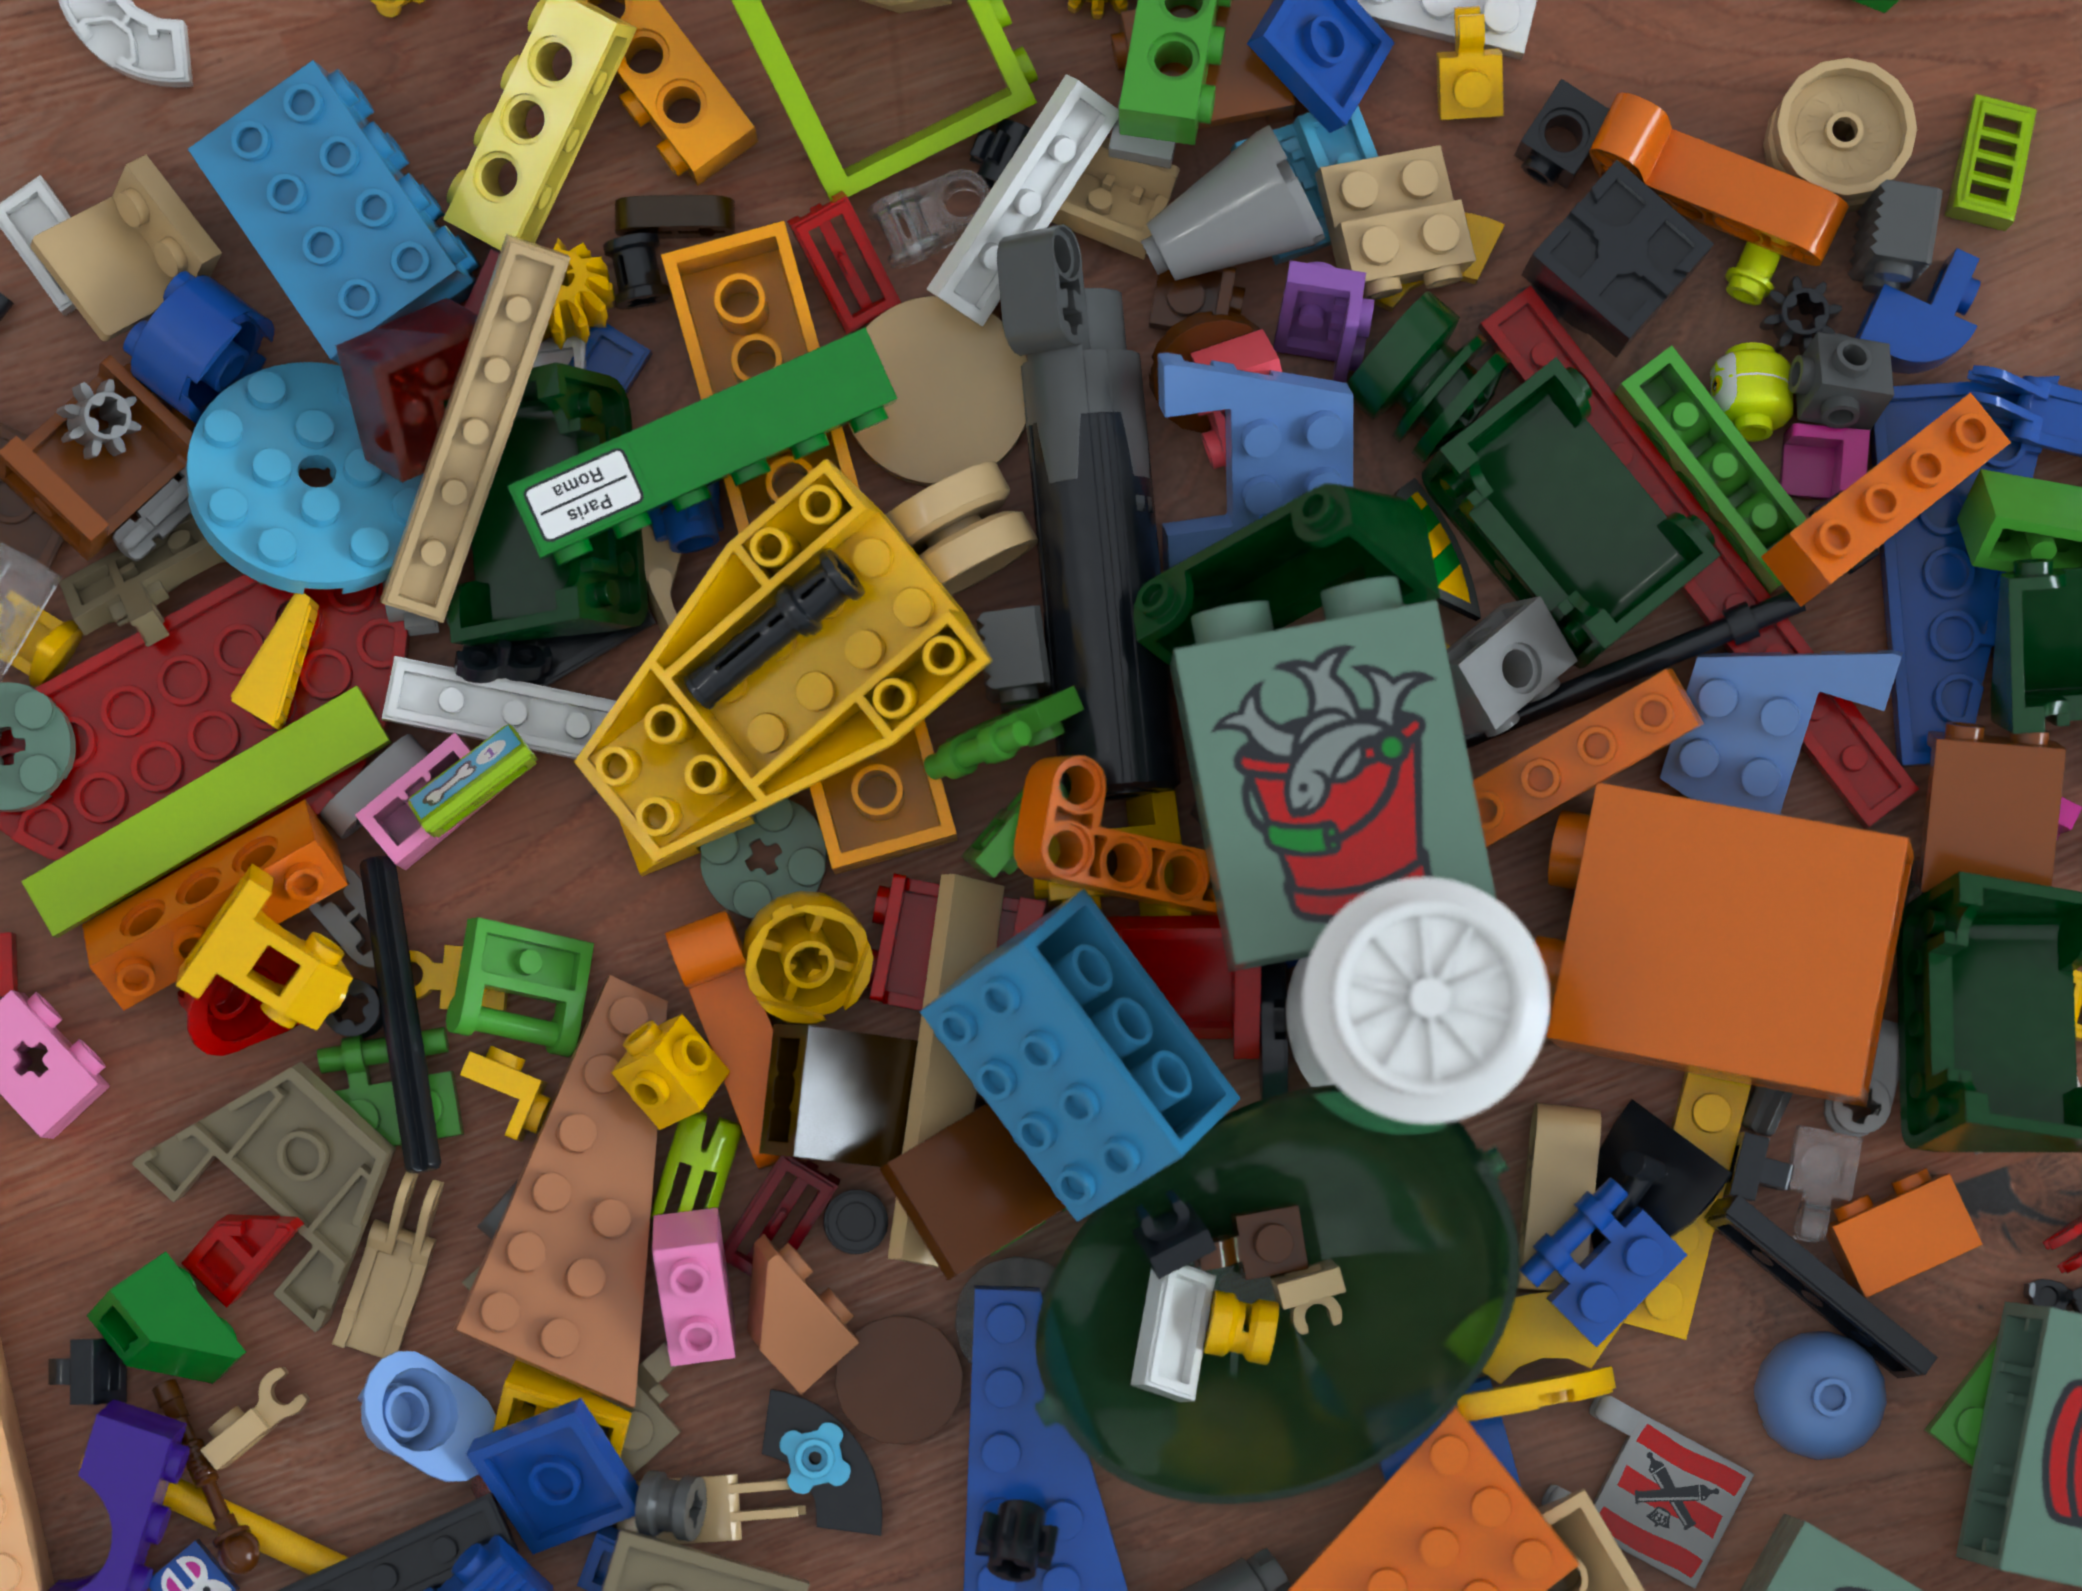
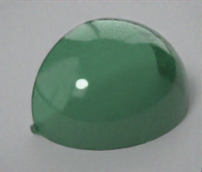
M1336 1084L1282 1093L1225 1114L1181 1158L1094 1211L1065 1250L1052 1274L1037 1320L1036 1360L1045 1392H1043L1044 1399L1034 1404L1040 1419L1047 1428L1057 1422L1060 1426L1064 1425L1068 1433L1088 1456L1119 1479L1151 1493L1197 1503L1241 1504L1292 1497L1347 1479L1380 1463L1419 1437L1456 1404L1488 1363L1504 1333L1513 1309L1518 1286L1520 1262L1518 1235L1512 1212L1498 1185V1182H1500L1498 1175L1509 1170L1504 1158L1496 1146L1486 1152L1482 1148L1478 1149L1465 1127L1458 1120L1433 1124L1408 1123L1394 1120L1363 1107L1346 1095ZM1173 1189L1179 1194L1184 1203L1189 1201L1207 1227L1211 1237L1234 1233L1231 1214L1290 1203L1299 1205L1308 1265L1332 1259L1340 1267L1346 1292L1332 1297H1334L1342 1309L1341 1324L1333 1325L1328 1318L1326 1307L1322 1304H1314L1305 1313V1321L1308 1325L1309 1333L1301 1335L1291 1322V1308L1284 1310L1279 1305L1277 1330L1268 1365L1248 1362L1243 1354L1229 1352L1223 1357L1203 1353L1195 1401L1177 1402L1131 1386L1151 1267L1141 1253L1131 1232L1132 1229L1139 1226L1135 1219V1208L1143 1205L1151 1219H1154L1170 1211L1171 1205L1167 1200L1165 1192ZM1193 1262L1188 1264L1189 1266L1194 1267ZM1239 1263L1223 1268L1205 1270V1272L1216 1275L1214 1290L1234 1293L1239 1301L1253 1303L1258 1299L1276 1302L1269 1276L1244 1280L1240 1275Z

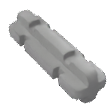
M186 466L179 472V475L182 477L179 482L174 478L171 479L136 512V515L139 517L138 520L134 522L130 518L114 532L113 541L126 557L135 562L142 560L156 547V543L153 540L157 536L163 540L191 514L188 503L189 493L186 480Z

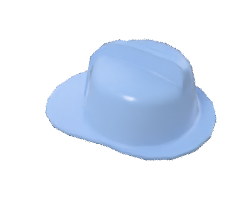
M397 1351L380 1359L368 1374L365 1387L357 1398L361 1403V1423L367 1437L378 1449L390 1455L398 1456L423 1473L444 1482H462L479 1475L466 1453L474 1439L493 1432L496 1415L489 1401L473 1386L418 1352Z

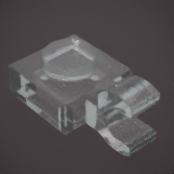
M1804 1125L1795 1127L1789 1164L1795 1165L1789 1191L1803 1193L1795 1217L1793 1239L1816 1244L1819 1241H1825L1832 1200L1845 1203L1852 1201L1863 1138Z

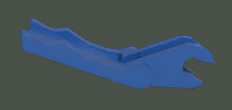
M1973 365V369L1968 371L1967 379L1972 382L2018 396L2017 404H2014L1995 395L1971 392L1989 415L2012 422L2009 435L2010 440L2082 458V390L2051 383L2034 376H2023V378H2020L2008 371L1995 367Z

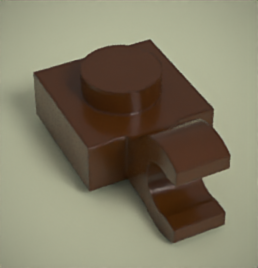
M1290 1203L1231 1214L1234 1233L1211 1237L1217 1250L1193 1262L1194 1267H1200L1201 1271L1223 1268L1239 1263L1240 1275L1244 1280L1309 1269L1299 1205Z

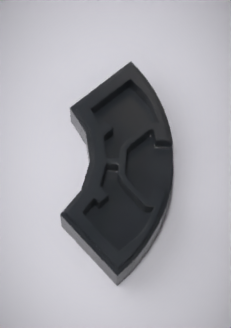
M1285 962L1261 966L1260 1058L1258 1059L1262 1112H1284L1285 1107H1288Z
M770 1389L762 1447L763 1455L784 1461L789 1465L788 1456L780 1450L781 1438L788 1431L797 1430L803 1434L816 1431L821 1424L831 1422L839 1426L843 1432L840 1448L843 1460L850 1465L851 1473L848 1480L841 1486L824 1483L811 1488L810 1492L816 1504L817 1527L881 1536L883 1511L879 1483L868 1456L854 1435L837 1417L820 1405L790 1392ZM812 1452L809 1455V1461L812 1464H819L822 1457L820 1453Z

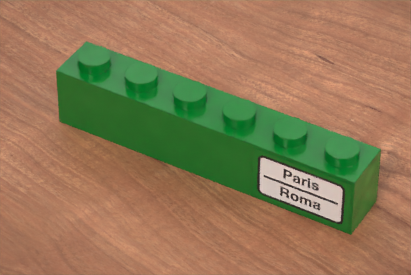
M865 327L508 485V490L540 560L553 556L559 566L593 551L589 539L613 529L617 539L623 538L653 524L648 514L651 511L672 503L676 513L712 498L708 486L731 476L735 486H739L770 472L771 469L767 460L788 450H791L795 460L819 451L830 445L826 433L844 425L850 424L854 434L889 419L885 407L894 404L898 398Z

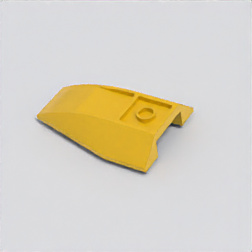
M824 459L726 545L574 763L653 862H659L893 746L993 660L966 613L887 516L828 459ZM826 549L832 550L842 558L862 584L865 595L857 601L849 598L821 621L822 630L816 635L810 634L808 637L800 634L764 663L760 669L753 672L720 699L712 709L702 706L688 690L683 680L684 676L693 672L734 636L742 632L775 605L774 596L777 594V589L783 584L793 586L820 563L819 555Z

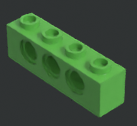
M1232 0L1137 1L1119 104V132L1121 135L1189 145L1196 144L1199 123L1211 124L1216 86L1206 84L1209 64L1221 65L1226 27L1216 26L1219 6L1230 8ZM1178 5H1189L1198 10L1195 15L1188 18L1176 17L1169 11ZM1168 63H1180L1189 70L1180 76H1167L1161 73L1159 68Z
M1671 345L1623 381L1614 394L1770 594L1780 587L1782 583L1761 556L1806 521L1807 518Z

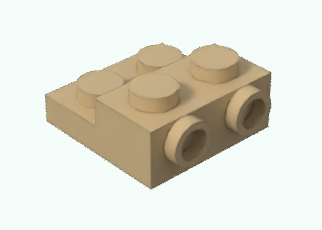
M1441 145L1320 167L1315 173L1336 266L1341 269L1366 272L1365 298L1373 300L1386 298L1402 291L1401 284L1424 280L1425 287L1429 289L1451 285L1463 279L1462 273L1476 261L1462 200L1453 199Z

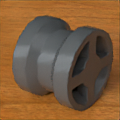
M647 1471L642 1478L636 1498L635 1523L638 1532L652 1537L658 1536L663 1531L672 1532L678 1540L695 1541L700 1534L706 1514L707 1488L705 1480L701 1476L686 1475L680 1480H673L665 1472Z

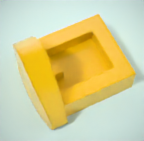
M11 590L0 607V658L28 675L29 683L34 688L60 675L75 653L83 632L74 620L62 622Z

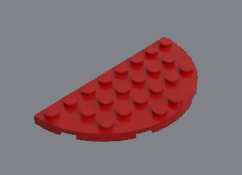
M243 574L164 617L163 625L170 634L164 639L147 647L140 633L137 632L34 688L50 697L69 718L75 734V760L66 780L63 779L59 787L50 794L51 797L43 804L21 812H0V830L20 845L48 859L57 861L278 732L279 730L233 703L230 696L294 593L276 589L265 584L260 586L258 581ZM383 582L367 589L342 594V588H304V594L311 597L319 605L318 615L287 721L283 728L351 688L358 686L385 732H387L391 722L383 721L382 714L394 656L408 658L410 636L408 630L404 628V621L389 622L385 604H382L380 599L383 592ZM12 730L2 732L0 740V756L4 760V765L13 764L15 753L25 751V740L14 738ZM375 753L158 880L168 877L304 799L320 819V813L323 808L366 768Z

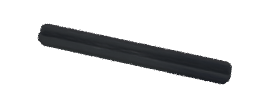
M389 856L370 857L362 860L359 867L404 1166L410 1173H424L440 1168L441 1157L397 867Z

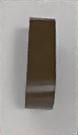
M719 195L623 197L615 201V234L625 236L635 233L652 232L657 233L659 239L719 238L729 236L735 232V200Z

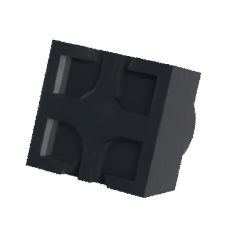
M1616 160L1587 195L1570 211L1561 224L1534 251L1521 275L1551 301L1557 313L1568 324L1592 336L1617 358L1700 265L1714 243L1622 163Z

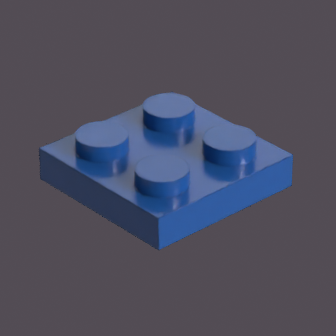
M1273 0L1247 42V45L1320 124L1331 133L1347 125L1395 42L1357 0Z
M582 1398L476 1438L472 1441L466 1453L533 1555L635 1516L639 1486Z

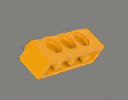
M585 0V1H587V2H589V3H591V4H593V5H595V6L597 7L600 3H602V2H604V1H608V0ZM614 0L625 6V11L620 19L637 28L615 74L616 79L626 90L618 98L640 128L650 122L663 139L656 146V149L673 173L679 177L687 171L699 186L758 142L755 126L659 0ZM651 49L659 52L663 59L655 71L641 74L629 67L632 57L639 51ZM679 99H692L701 106L697 117L688 123H676L667 117L669 107Z

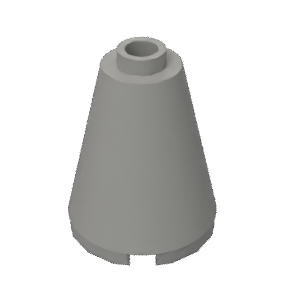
M1269 125L1251 135L1147 223L1152 235L1142 240L1141 243L1158 275L1170 270L1176 281L1314 246L1316 243L1326 239L1314 210Z

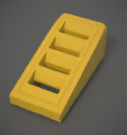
M294 593L230 696L233 703L277 730H281L286 724L318 615L319 605L306 594Z
M515 1359L504 1383L493 1432L549 1409L582 1398L597 1423L609 1427L607 1438L621 1458L632 1413L585 1389ZM525 1401L535 1404L536 1408L526 1404Z

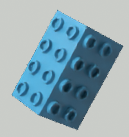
M312 60L189 147L188 151L329 358L351 371L358 370L364 372L467 300L477 280L472 272L480 267V264L459 235L454 236L446 225L441 227L438 224L437 220L445 215L443 209L423 183L419 185L410 173L404 174L402 168L410 162L394 138L388 132L384 134L375 121L369 123L367 117L375 111L354 81L349 82L338 68L329 73Z
M1082 889L983 957L920 1011L933 1029L938 1040L946 1046L972 1081L977 1092L984 1097L1011 1133L1015 1143L1023 1149L1050 1185L1054 1195L1065 1205L1077 1222L1181 1158L1241 1099L1085 889Z

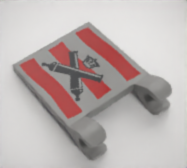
M1605 1394L1595 1397L1589 1407L1590 1415L1628 1436L1593 1501L1594 1506L1620 1549L1695 1589L1754 1474L1612 1396ZM1551 1484L1547 1488L1541 1504L1544 1506L1572 1493L1556 1484Z

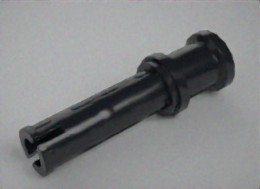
M826 549L819 555L820 563L793 586L783 584L777 589V594L774 596L775 605L742 632L734 636L693 672L686 674L683 680L694 698L705 708L712 709L720 699L753 672L760 669L764 663L800 634L808 637L810 634L816 635L822 630L821 621L849 598L857 601L865 595L862 584L842 558L832 550Z

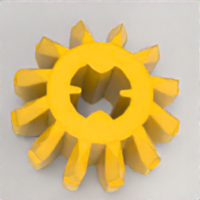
M558 238L553 250L569 255L570 261L541 343L553 337L554 343L562 350L567 338L576 336L587 344L590 335L589 327L606 328L607 310L613 307L615 294L613 285L609 282L608 267L603 262L602 257H591V252L586 248L584 242L567 251L566 246Z

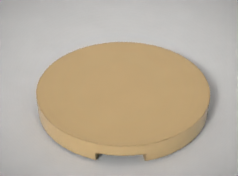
M928 296L900 303L882 313L866 327L898 398L894 404L885 407L889 419L856 434L853 433L860 448L878 467L908 483L931 486L955 473L986 461H995L999 465L1011 453L1026 427L1021 366L1027 362V358L1025 355L1020 356L1014 353L1005 337L1003 322L991 313L982 327L937 296Z

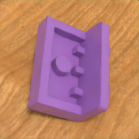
M1290 260L1273 346L1275 352L1335 361L1332 380L1346 383L1348 371H1356L1363 362L1366 338L1369 337L1375 300L1363 298L1366 272L1335 268L1325 262L1304 263Z

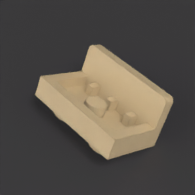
M1106 137L1051 222L1057 225L1065 224L1074 232L1144 260L1147 253L1141 241L1152 235L1147 223L1169 205L1180 169L1173 164L1171 169L1109 157L1110 138Z

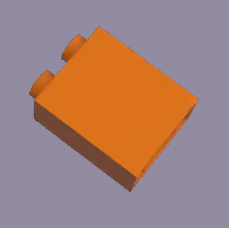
M1597 782L1591 814L1562 810L1552 840L1548 866V884L1550 886L1575 890L1566 940L1538 935L1534 942L1542 959L1548 982V1016L1551 1017L1547 1038L1561 1049L1866 1107L1914 859L1910 839L1902 836Z

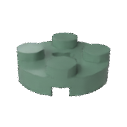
M1 682L0 740L2 732L12 730L13 737L25 740L26 745L25 751L15 753L13 764L4 765V760L0 756V812H21L43 804L51 797L50 794L59 787L63 779L66 780L75 760V734L69 718L50 697L25 684Z
M787 798L752 815L755 824L700 846L702 876L713 897L728 911L753 920L756 913L776 897L797 891L818 892L826 874L828 852L818 822L802 805ZM760 840L767 847L778 844L782 851L775 858V864L778 869L769 875L762 868L750 871L746 864V861L753 856L750 846Z

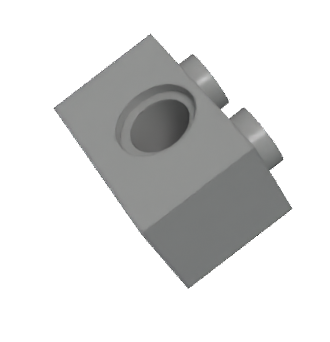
M1541 596L1501 604L1447 649L1463 735L1484 732L1487 737H1493L1510 729L1520 720L1517 712L1528 702L1538 701L1554 692L1561 684L1558 677L1577 662L1575 655Z

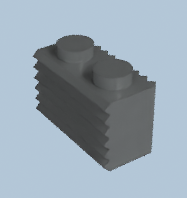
M1889 179L1882 182L1857 211L1860 219L1855 224L1858 231L1853 236L1856 243L1851 250L1855 255L1849 260L1853 266L1847 273L1853 281L1863 282L1862 289L1874 294L1884 284L1898 290L1909 289L1914 284V281H1917V278L1932 264L1943 190L1936 187Z
M1040 605L982 612L977 618V632L993 660L983 668L986 699L993 704L1000 703L1001 712L1006 713L1037 701L1041 697L1049 696L1051 681Z

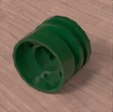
M1430 291L1425 292L1401 316L1347 382L1353 393V404L1372 420L1385 413L1396 402L1406 410L1392 435L1399 443L1419 423L1428 429L1412 451V454L1422 463H1425L1435 452L1439 451L1440 448L1474 422L1495 396L1501 376L1511 362L1502 352L1498 351L1479 371L1474 368L1470 363L1487 341L1480 334L1466 342L1457 351L1447 345L1460 317Z

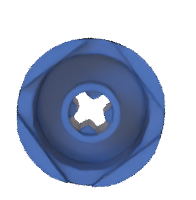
M183 271L170 281L163 295L164 302L157 308L149 321H140L131 329L124 341L123 350L132 357L130 366L132 375L141 384L197 424L209 404L222 391L243 377L262 369L266 358L257 351L263 337L273 342L274 325L267 317L208 275L195 277L188 271Z

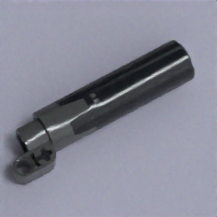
M1065 224L1005 236L1000 240L997 248L1002 322L1005 337L1014 353L1020 356L1027 355V362L1021 366L1035 529L1036 537L1038 538L1037 550L1047 659L1051 681L1050 691L1051 694L1074 686L1084 710L1061 721L1065 733L1055 737L1056 756H1087L1095 760L1103 769L1106 777L1105 801L1128 800L1150 793L1173 791L1181 783L1170 666L1137 641L1134 623V604L1138 592L1147 581L1161 574L1141 358L1139 353L1127 350L1122 293L1107 288H1084L1079 243L1073 231ZM1065 771L1061 776L1060 783L1066 788L1069 797L1071 780Z

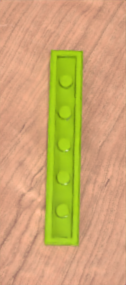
M355 686L21 882L52 936L59 938L392 742L363 692L358 686Z

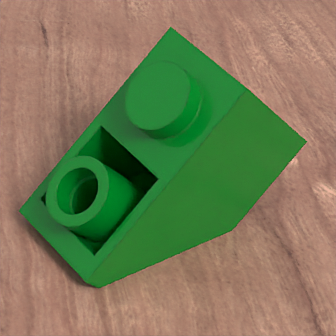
M166 1251L111 1288L86 1315L128 1367L213 1384L222 1378L246 1353L245 1349L237 1341L236 1334L231 1325L223 1318L217 1316L197 1291L196 1284L191 1275L185 1269L177 1266Z

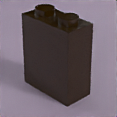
M774 1024L759 1154L879 1168L900 1156L903 1151L918 1040L807 1025Z

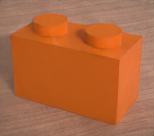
M1927 1167L1891 1182L1895 1194L1875 1203H1872L1869 1194H1865L1833 1209L1837 1220L1822 1226V1229L1847 1283L1863 1297L1867 1298L1983 1245L1950 1173L1936 1174L1931 1177Z

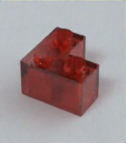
M444 298L336 345L365 460L402 483L423 474L445 413L443 401L451 396L478 318L477 314L448 298Z

